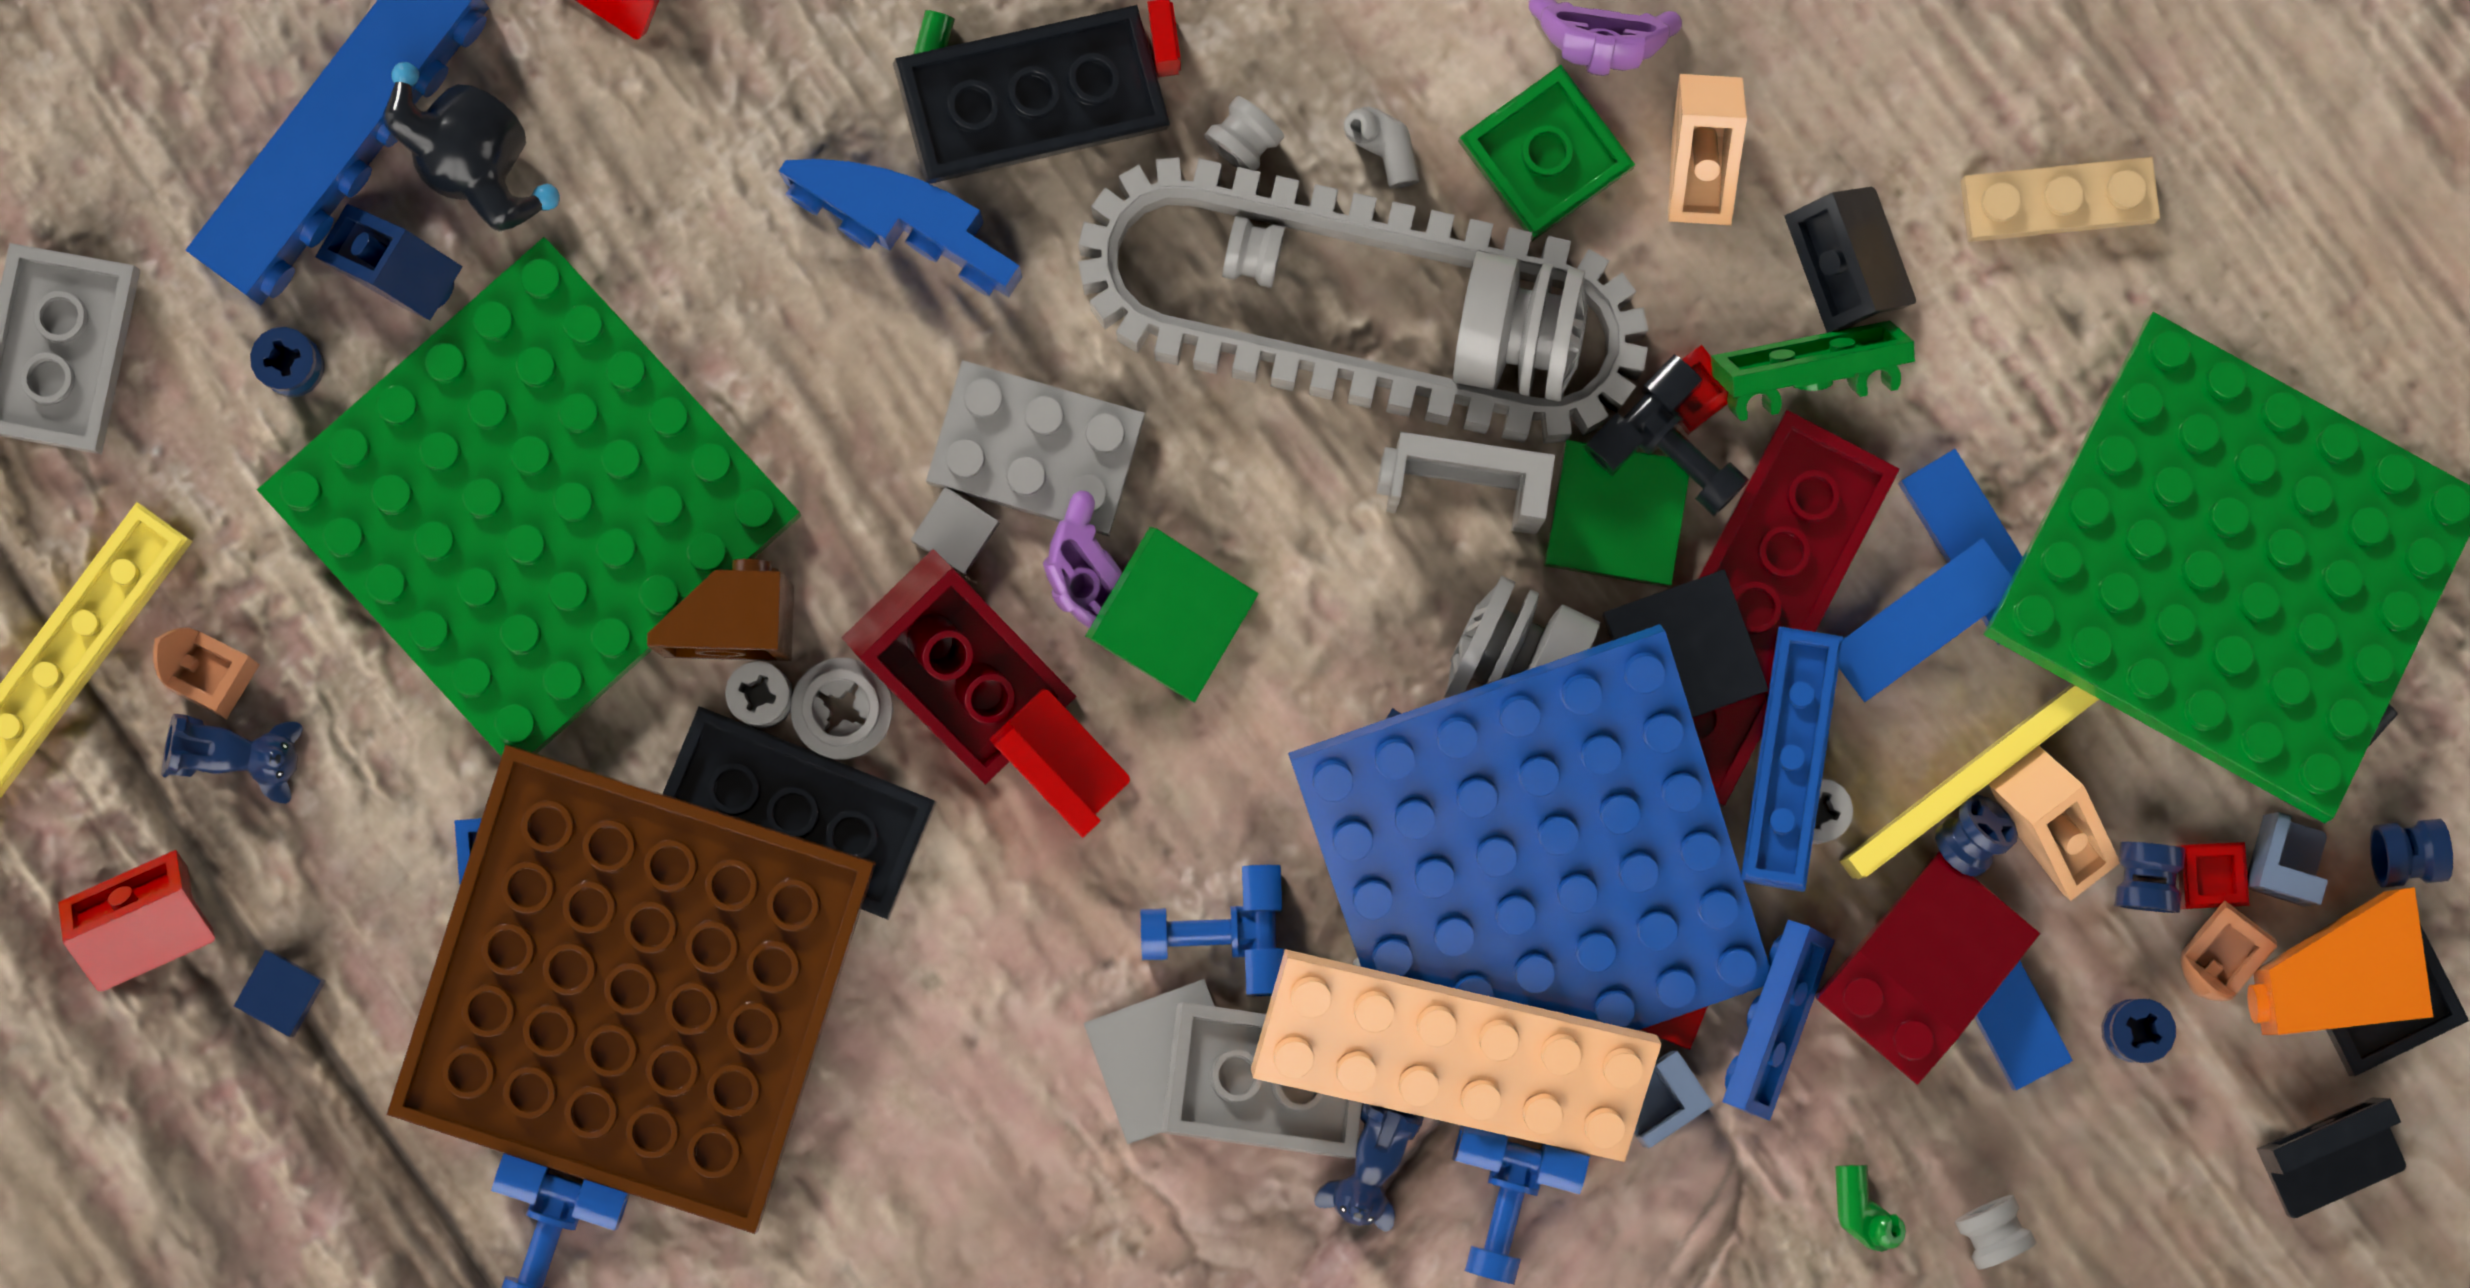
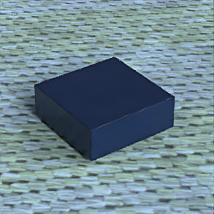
M265 949L236 1000L234 1007L284 1035L294 1037L326 980L272 950Z

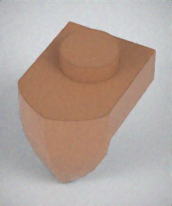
M189 627L172 629L154 639L153 663L156 675L162 684L175 694L226 720L260 665L250 656Z
M2224 900L2180 953V964L2186 982L2193 994L2212 1001H2230L2278 945L2275 938Z

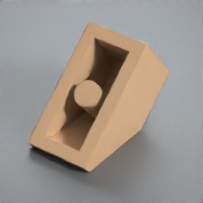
M1679 74L1672 127L1668 222L1732 224L1747 121L1742 77Z
M2037 746L1988 784L1997 803L2009 814L2015 823L2018 837L2062 894L2070 901L2120 864L2119 858L2084 785L2040 746Z

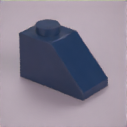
M348 203L315 256L318 260L398 306L431 321L437 309L443 306L450 298L454 289V281L463 267L406 229Z

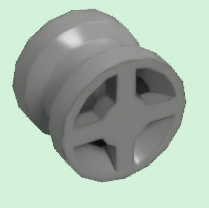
M1236 96L1229 105V116L1222 124L1212 125L1204 134V137L1234 167L1257 171L1260 167V156L1267 148L1277 147L1284 139V134L1276 123L1248 100Z
M1236 215L1230 234L1222 277L1235 280L1244 275L1255 278L1259 286L1272 288L1282 248L1285 226L1271 224L1267 228L1253 226L1249 218Z
M759 661L743 664L732 673L727 681L725 691L727 706L736 718L747 725L761 729L774 727L784 721L790 713L793 694L792 684L786 675L773 665ZM762 678H764L762 684L756 685L752 688V686H754L755 684L761 683Z
M1822 779L1815 823L1817 828L1814 829L1812 843L1814 845L1837 839L1846 832L1852 822L1854 808L1851 797L1843 786L1833 780ZM1825 798H1826V802H1825V803L1827 804V806H1828L1830 812H1828L1827 807H1826V805L1824 804Z
M2014 1195L2004 1196L1962 1215L1955 1221L1960 1234L1968 1236L1973 1244L1974 1252L1972 1259L1978 1270L2007 1261L2027 1251L2037 1243L2032 1232L2022 1228L2016 1216L2019 1205Z

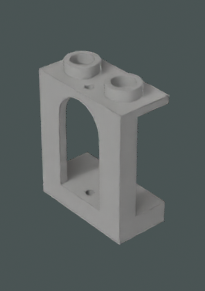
M1400 432L1396 448H1384L1376 494L1388 495L1386 512L1396 513L1401 498L1404 474L1517 490L1511 531L1537 534L1546 520L1555 455Z

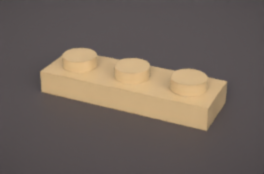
M2153 157L1965 175L1960 181L1968 242L2154 224L2160 219Z

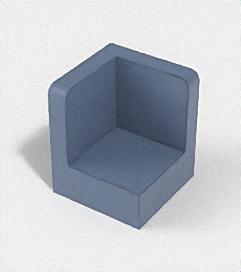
M2276 812L2263 815L2247 872L2248 890L2304 907L2321 905L2328 880L2316 875L2327 839L2325 832L2291 822V816L2284 813Z
M1671 1050L1656 1061L1634 1131L1635 1136L1645 1148L1653 1147L1714 1106L1678 1051Z

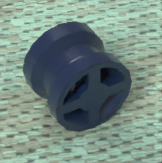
M288 327L272 328L262 333L254 342L250 353L251 368L256 378L277 394L287 397L303 396L313 391L321 381L325 370L324 357L319 347L298 330ZM282 349L283 356L280 358L279 364L272 365V363L277 362V358L281 354L280 350Z
M1974 795L1960 807L1958 818H1948L1935 831V841L1944 859L1956 870L1973 877L1981 876L1993 864V855L2006 853L2018 839L2015 823L2009 814L1998 803L1982 795Z
M2125 999L2114 1004L2105 1014L2101 1025L2102 1039L2107 1050L2120 1060L2130 1063H2151L2163 1058L2172 1049L2176 1038V1023L2171 1012L2159 1002L2151 999ZM2148 1018H2149L2150 1020L2148 1021L2147 1024H2148V1026H2149V1028H2150V1033H2151L2152 1035L2148 1034L2147 1026H2146V1024H2145Z

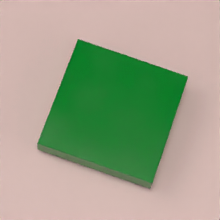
M1562 65L1556 67L1465 132L1458 140L1523 230L1532 232V242L1635 167V163Z
M1566 440L1544 566L1669 588L1672 585L1689 475L1670 457L1654 454L1648 455L1647 453L1636 451L1611 476L1586 453L1584 449L1587 443Z
M1149 527L1085 637L1181 697L1195 703L1259 593L1159 529Z

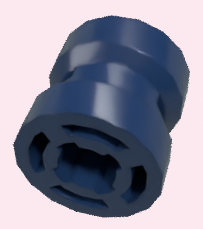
M2441 818L2420 820L2413 828H2402L2397 823L2373 826L2370 835L2371 864L2376 881L2381 888L2404 886L2412 878H2420L2425 883L2450 880L2453 871L2452 842L2449 830Z
M2120 842L2119 862L2125 869L2123 882L2116 887L2114 906L2151 912L2180 913L2182 893L2176 887L2177 873L2184 869L2186 849L2155 843ZM2133 878L2167 880L2166 884L2133 881Z

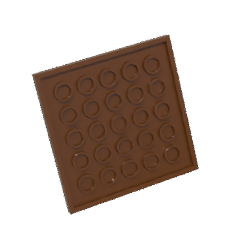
M505 745L386 1115L756 1234L760 1228L876 862L511 745Z

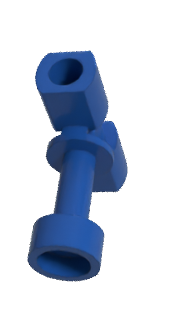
M1281 865L1242 866L1243 906H1230L1231 919L1167 921L1166 908L1141 909L1142 961L1168 960V947L1232 945V958L1245 957L1246 997L1272 996L1284 955V949L1277 948L1276 913L1282 912Z
M1460 1125L1452 1160L1491 1170L1487 1183L1500 1186L1484 1248L1470 1247L1464 1271L1515 1285L1521 1259L1510 1256L1509 1252L1525 1193L1538 1196L1540 1185L1543 1184L1580 1194L1590 1157L1542 1144L1539 1150L1509 1142L1506 1135Z
M504 1153L491 1191L530 1203L526 1215L538 1221L519 1278L505 1276L501 1288H547L543 1285L562 1228L576 1230L580 1219L615 1231L619 1228L630 1194L584 1179L583 1184L549 1174V1167Z

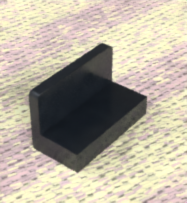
M1874 187L1832 192L1784 215L1827 333L1846 329L1879 313L1903 309L1916 303V297Z
M2372 1097L2257 1148L2288 1217H2301L2406 1169V1162L2390 1127L2401 1123L2391 1098Z

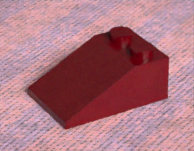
M934 549L841 637L857 657L985 785L1009 763L1006 757L989 740L1005 723L1042 689L1049 690L1064 707L1068 706L1077 697Z
M1938 851L1815 996L1818 1002L1918 1086L1962 1035L2041 933L1973 876L1965 875L1953 868L1944 859L1941 852Z

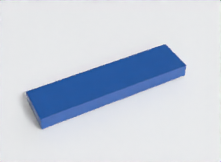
M1780 626L1778 628L1741 867V879L1745 883L1804 892L1806 889L1843 636Z

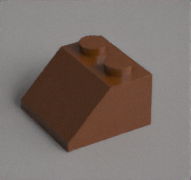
M758 559L733 560L732 570H715L652 628L647 633V646L664 658L792 661L794 585L779 569L772 568L771 561Z

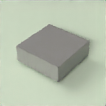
M945 487L911 538V541L928 553L934 549L954 570L966 576L1000 523L986 512Z

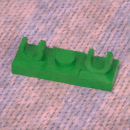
M1890 320L1711 355L1712 376L1729 392L1727 397L1728 407L1740 421L1748 420L1747 404L1750 398L1756 394H1762V405L1771 415L1779 414L1782 399L1777 389L1790 386L1805 391H1818L1831 387L1833 381L1847 378L1849 387L1858 396L1865 397L1868 395V377L1874 371L1881 370L1882 383L1890 391L1898 390L1901 384V372L1897 365L1915 362L1914 340Z

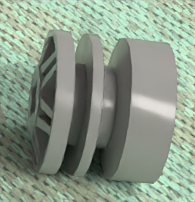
M1477 251L1469 278L1460 323L1453 382L1496 390L1506 363L1518 365L1519 394L1530 396L1536 369L1548 371L1545 399L1561 402L1564 390L1578 367L1588 315L1584 289L1585 270L1569 268L1563 294L1556 295L1551 294L1554 270L1552 264L1543 263L1533 290L1520 288L1521 270L1518 258Z
M1501 575L1496 586L1479 604L1477 603L1450 659L1449 682L1444 698L1465 692L1471 679L1486 685L1590 649L1600 627V622L1562 604L1545 627L1533 623L1539 593L1532 589L1528 592L1518 614H1514L1504 608L1516 582Z

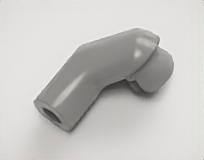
M1373 107L1355 109L1347 115L1344 122L1346 136L1358 146L1383 158L1390 189L1408 187L1420 181L1410 133L1405 124Z

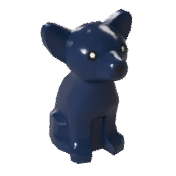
M173 714L165 742L161 775L165 778L169 775L192 777L197 770L211 774L247 771L259 784L262 793L267 798L277 803L286 804L292 798L287 781L297 770L298 754L294 743L300 737L303 727L298 722H283L274 726L269 733L250 741L231 730L215 726H205L201 719L184 714Z
M1363 1103L1360 1119L1364 1123V1129L1357 1142L1354 1174L1343 1180H1332L1322 1185L1315 1195L1314 1202L1319 1208L1335 1207L1336 1212L1348 1223L1358 1226L1374 1223L1379 1229L1388 1232L1394 1226L1396 1214L1393 1204L1385 1196L1383 1184L1398 1168L1408 1140H1413L1419 1132L1424 1117Z

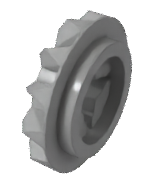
M832 658L810 668L798 681L793 691L790 705L793 727L802 742L815 753L840 761L866 755L886 737L894 712L889 688L863 662L852 658ZM858 685L859 688L854 694L856 698L853 702V707L860 713L859 716L866 720L864 725L856 721L852 723L844 719L837 727L834 726L829 734L826 733L831 725L829 720L832 717V712L825 706L826 703L818 698L819 695L823 693L829 698L833 696L837 699H842L846 696L847 692L851 693L854 687Z

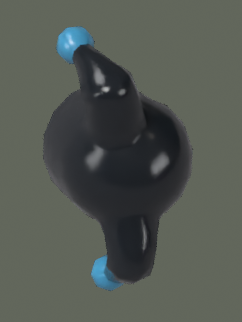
M400 62L394 66L391 72L394 87L383 113V121L389 132L412 152L414 167L422 181L429 188L447 198L468 200L477 214L492 229L499 232L512 229L524 223L540 210L547 211L558 206L560 195L557 188L551 184L546 183L537 186L529 197H516L510 193L505 179L526 145L525 130L517 116L503 102L490 93L474 86L457 84L441 94L427 111H421L414 105L412 98V87L419 79L418 69L409 62Z

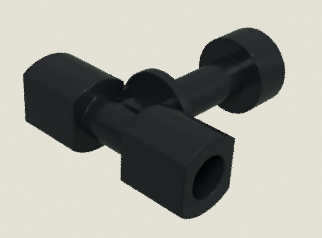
M1674 354L1643 385L1642 393L1644 397L1624 417L1616 413L1591 438L1584 450L1602 469L1613 476L1639 448L1648 455H1651L1660 448L1702 488V491L1695 500L1714 517L1741 491L1749 479L1731 462L1720 470L1677 430L1684 418L1676 410L1700 387L1702 379L1686 362Z

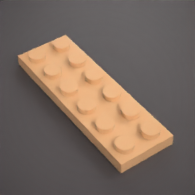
M1285 949L1252 1062L1251 1073L1254 1079L1625 1162L1662 1044L1655 1034Z

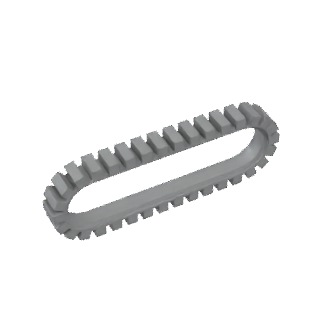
M1180 157L1156 159L1158 182L1152 185L1149 183L1140 165L1119 175L1120 189L1126 200L1123 201L1105 187L1091 205L1093 218L1104 226L1088 222L1083 223L1078 244L1080 255L1094 258L1078 262L1084 294L1101 292L1090 300L1091 311L1104 329H1107L1124 317L1116 331L1117 341L1137 353L1150 333L1158 336L1154 350L1155 361L1179 365L1183 343L1196 346L1193 358L1195 370L1217 374L1221 353L1235 354L1232 378L1255 383L1260 360L1274 363L1271 387L1294 391L1298 369L1313 372L1309 395L1332 400L1337 377L1352 380L1347 404L1371 408L1375 386L1391 389L1386 409L1388 413L1409 417L1414 395L1429 398L1424 421L1447 426L1451 417L1453 403L1468 406L1463 425L1464 430L1486 434L1490 426L1492 412L1504 414L1506 418L1501 438L1525 443L1529 435L1531 421L1541 420L1543 444L1566 442L1572 434L1570 416H1572L1583 436L1603 426L1609 416L1602 404L1613 412L1618 413L1636 387L1624 377L1638 380L1644 369L1648 347L1630 344V342L1643 340L1648 332L1644 307L1619 311L1631 302L1636 290L1623 272L1605 285H1602L1599 279L1610 260L1591 249H1588L1577 269L1585 270L1584 289L1587 305L1597 314L1605 334V359L1598 375L1588 385L1578 392L1563 397L1561 402L1524 396L1500 389L1491 390L1457 384L1453 382V379L1164 315L1141 305L1125 288L1118 270L1119 249L1128 229L1145 213L1166 205L1193 206L1229 215H1238L1256 221L1278 224L1292 229L1471 269L1477 251L1518 258L1521 270L1520 279L1534 283L1543 263L1552 264L1554 266L1552 287L1562 290L1564 289L1568 269L1574 268L1566 264L1571 244L1569 240L1548 236L1543 247L1542 256L1537 258L1527 255L1532 232L1509 227L1503 250L1488 247L1493 223L1470 219L1465 240H1456L1450 238L1455 216L1452 214L1431 210L1426 233L1411 230L1416 206L1393 201L1388 224L1372 221L1377 201L1376 197L1354 193L1349 215L1334 212L1338 189L1315 184L1311 204L1308 207L1296 204L1299 180L1276 175L1272 196L1268 198L1258 195L1261 172L1237 167L1233 188L1227 189L1219 187L1222 177V163L1201 158L1198 159L1194 181H1182Z

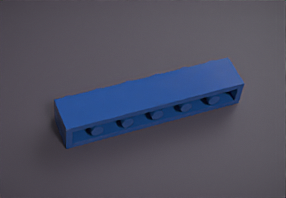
M377 0L185 251L260 306L268 296L275 298L280 295L294 276L295 268L292 265L307 246L313 248L318 245L331 229L334 219L330 215L345 196L349 198L355 196L364 187L372 172V167L369 164L385 145L389 148L398 142L386 128L383 121V113L394 87V82L391 78L394 66L400 62H409L418 69L419 79L412 87L414 105L422 95L426 98L433 95L444 82L449 70L446 64L460 46L464 48L470 46L484 29L487 21L484 14L489 9L484 0Z

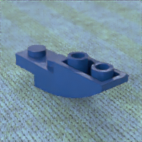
M825 159L785 160L778 170L785 184L790 187L785 194L789 199L816 216L824 208L842 220L838 229L864 248L870 249L874 242L890 251L902 232L905 231L909 233L905 242L912 249L933 262H937L941 255L962 268L958 277L986 296H990L993 290L996 289L1009 298L1022 279L1021 269L1018 264L975 237L984 223L981 211L945 190L920 179L889 169L850 161Z

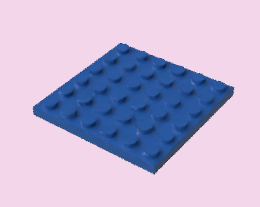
M1660 624L1288 753L1361 967L1633 1030H1640L1764 987L1770 965L1744 882L1741 879V872L1666 632Z

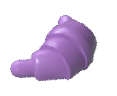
M1555 0L1529 1L1530 12L1540 21L1542 30L1551 43L1562 50V58L1573 64L1586 66V71L1596 76L1609 75L1610 69L1626 71L1639 68L1642 60L1651 58L1682 27L1681 17L1674 11L1663 12L1656 17L1648 13L1639 16L1595 8L1574 7L1569 2L1557 3Z
M1081 490L1071 497L1065 518L1059 522L1050 542L1049 555L1044 560L1043 566L1047 579L1053 588L1051 592L1052 597L1058 607L1064 612H1070L1079 622L1090 628L1120 578L1122 571L1106 550H1103L1097 539L1094 538L1096 529L1094 525L1090 524V520L1095 508V500L1091 493Z

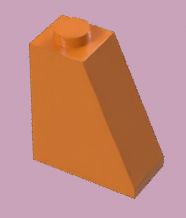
M2415 887L2383 891L2259 967L2254 973L2255 984L2248 986L2247 1001L2251 1019L2255 1024H2261L2262 1035H2283L2433 1017Z

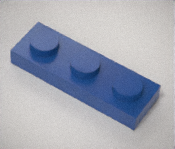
M1787 920L1783 934L1776 938L1771 947L1768 960L1770 970L1761 995H1758L1753 1000L1747 1014L1748 1031L1741 1051L1731 1061L1725 1076L1726 1092L1723 1103L1765 1120H1771L1834 945V939L1810 926Z

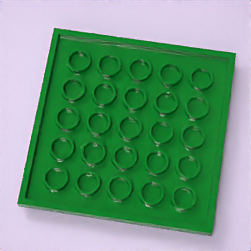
M545 237L539 240L256 489L501 757L505 745L539 753L652 651L647 646V633L715 570H732L733 560L754 559L801 517L800 511Z
M2152 312L2143 323L1983 635L2325 824L2335 817L2470 537V485L2161 315Z

